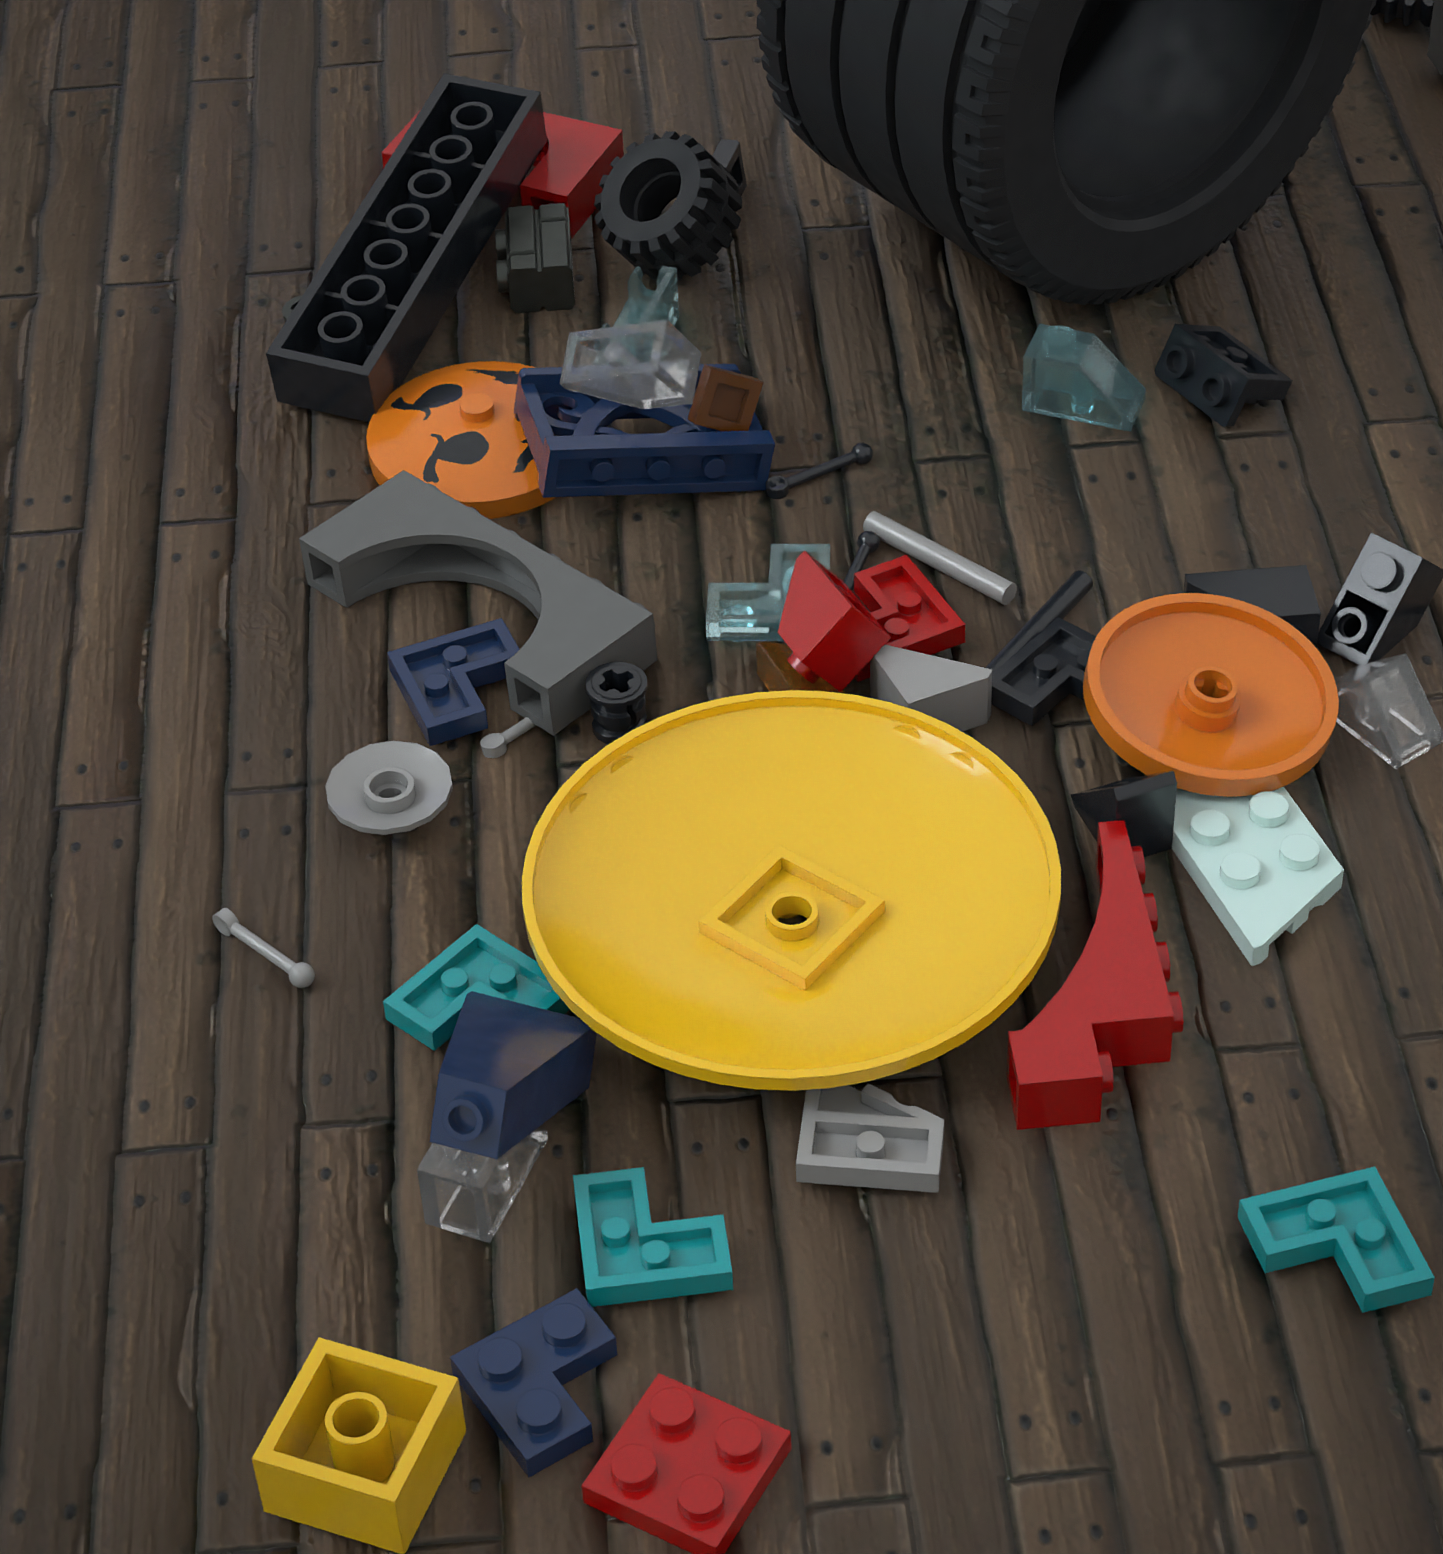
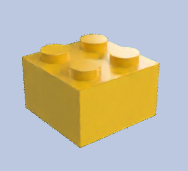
M319 1337L252 1457L264 1512L399 1554H405L467 1432L459 1379L451 1375Z

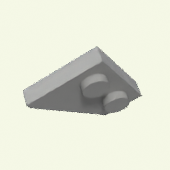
M869 1083L862 1091L849 1085L806 1090L796 1158V1182L939 1193L944 1144V1119L917 1106L903 1105L897 1102L892 1094Z

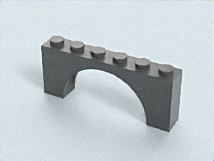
M405 470L299 538L307 584L345 608L372 594L389 588L416 582L446 580L491 587L514 597L524 604L536 616L538 623L524 646L504 662L510 709L524 718H529L532 723L553 736L591 709L590 698L586 693V678L596 667L609 662L623 661L645 670L658 660L653 613L648 611L643 605L632 602L606 587L598 579L585 575L563 562L556 555L545 552L521 538L516 532L505 529L481 515L476 509L465 506L441 492L436 486L425 483Z

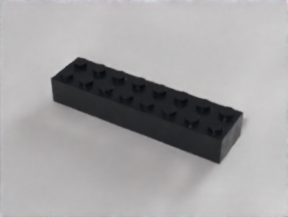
M443 74L266 352L277 402L370 422L373 414L377 413L389 395L402 385L518 191L520 184L524 181L547 142L541 92Z

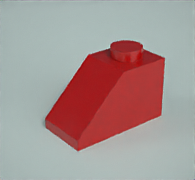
M805 550L799 555L792 573L778 634L793 651L787 658V661L799 674L812 684H815L822 678L841 692L891 637L840 578Z

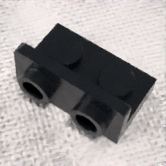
M1175 324L1154 370L1157 377L1224 427L1235 425L1245 402L1256 404L1259 399L1284 400L1293 381L1220 326Z

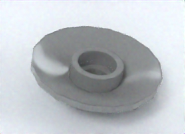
M393 740L369 744L347 754L332 768L325 788L328 807L342 824L359 832L388 835L411 831L434 819L447 806L453 785L449 766L437 752L418 743Z

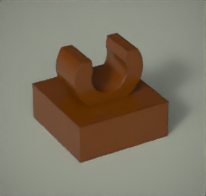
M704 364L687 419L693 424L719 431H749L764 382L751 376Z

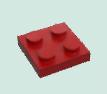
M658 1373L581 1485L583 1503L692 1554H725L792 1449L791 1431Z

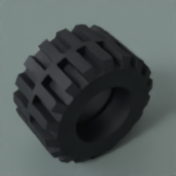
M665 131L662 138L656 133L645 136L644 143L638 145L636 142H633L626 147L627 153L621 159L616 156L610 164L613 169L609 175L602 176L599 186L603 189L602 193L595 195L594 206L599 210L595 215L596 225L602 230L601 235L605 241L643 275L647 274L651 279L662 281L664 277L670 282L681 281L684 273L693 277L701 273V266L705 263H708L710 266L719 259L716 254L722 247L728 249L733 241L730 233L732 230L739 228L741 217L735 212L742 208V197L737 193L739 186L736 180L693 137L687 134L680 137L675 131ZM677 197L673 205L660 216L663 209Z

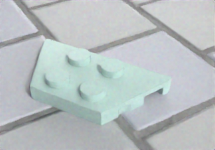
M1284 787L1273 791L1260 792L1255 795L1236 797L1210 796L1177 788L1172 850L1250 965L1261 964L1268 957L1269 945L1285 930L1293 934L1308 920V914L1314 907L1324 905L1342 888L1344 869Z

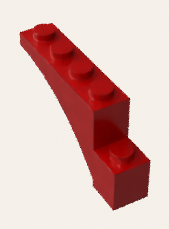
M1125 820L1098 822L1096 874L1100 901L1094 926L1081 957L1063 986L1041 1012L1023 1030L1008 1031L1007 1082L1017 1130L1101 1122L1102 1093L1113 1092L1112 1067L1170 1062L1173 1033L1183 1031L1184 1019L1180 994L1178 991L1168 992L1166 982L1170 981L1171 974L1168 947L1165 941L1155 942L1153 934L1158 929L1155 897L1153 893H1143L1141 885L1145 884L1146 878L1143 850L1140 845L1131 846Z

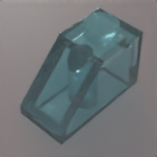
M1039 324L1023 356L1022 411L1131 432L1146 399V389L1095 334L1073 330L1066 326Z

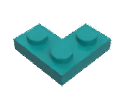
M478 924L469 929L383 1001L386 1020L433 1051L452 1037L466 994L471 991L565 1014L570 1010L552 989L537 961Z
M1375 1166L1239 1200L1238 1220L1264 1273L1334 1256L1362 1313L1432 1295L1435 1277Z
M644 1167L573 1175L587 1301L592 1307L733 1290V1273L724 1214L651 1223Z

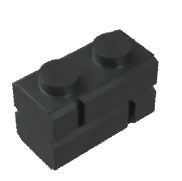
M564 203L540 205L537 210L532 205L508 207L505 212V229H495L499 293L509 292L510 308L514 313L539 312L541 307H545L547 311L571 310L573 305H575L569 208Z

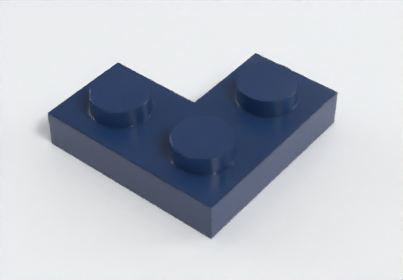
M499 618L389 651L387 655L389 669L427 743L429 746H433L488 729L486 709L474 688L506 679L504 662L515 655L520 649L503 619Z
M578 1288L450 1356L453 1376L459 1379V1384L529 1478L593 1442L591 1422L562 1385L618 1354L616 1337Z

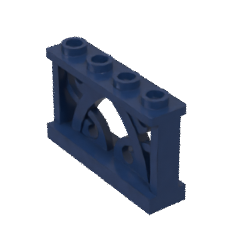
M704 364L523 368L519 371L514 414L516 420L521 423L538 469V485L543 498L766 490L765 484L769 477L775 442L770 431L762 429L755 412L749 431H719L693 424L687 419ZM706 364L741 374L737 364ZM653 418L673 428L666 433L628 434L607 426L616 419Z

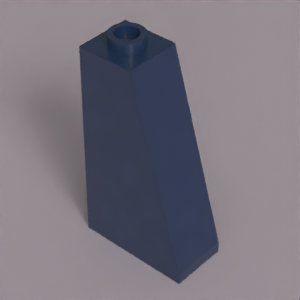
M473 991L466 994L439 1071L429 1142L497 1160L589 1088L597 1033L577 1017Z

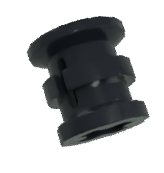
M623 661L609 662L596 667L586 678V693L590 698L591 714L594 717L592 721L593 733L597 739L605 744H610L631 730L647 723V715L645 713V693L648 690L647 676L638 666Z

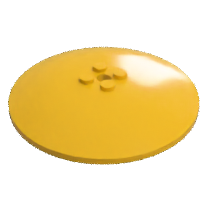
M770 691L719 698L663 715L626 733L586 761L561 786L549 802L533 831L526 852L522 874V905L529 943L537 963L552 989L576 1016L592 1030L620 1049L652 1065L686 1077L719 1085L758 1090L795 1091L825 1089L868 1082L906 1071L962 1045L991 1025L1017 1000L1033 980L1048 953L1054 937L1061 900V866L1057 844L1048 819L1032 792L1020 777L996 754L969 735L922 712L883 700L826 691ZM798 915L807 918L806 921L796 925H787L777 921L779 918H793Z

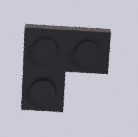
M1057 617L992 673L991 704L1033 726L1068 694L1084 700V672L1096 636Z

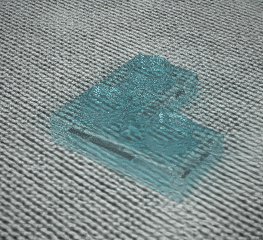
M771 544L769 583H709L706 611L707 641H784L778 634V629L796 559L805 550L830 570V544Z

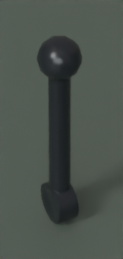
M864 442L857 443L853 446L850 453L787 478L782 476L770 477L765 484L766 494L772 499H782L789 494L790 488L853 463L865 465L872 460L873 450L870 445Z
M864 531L858 536L857 545L859 549L843 581L851 591L854 587V573L861 571L869 554L879 548V536L873 531Z

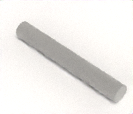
M876 511L869 513L864 521V531L875 532L881 541L1003 605H1007L1013 600L1017 591V585Z

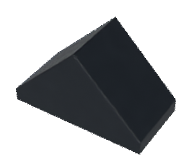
M1174 771L1129 777L1071 794L1076 811L1096 841L1098 822L1125 820L1131 846L1140 845L1144 857L1172 849L1177 791Z

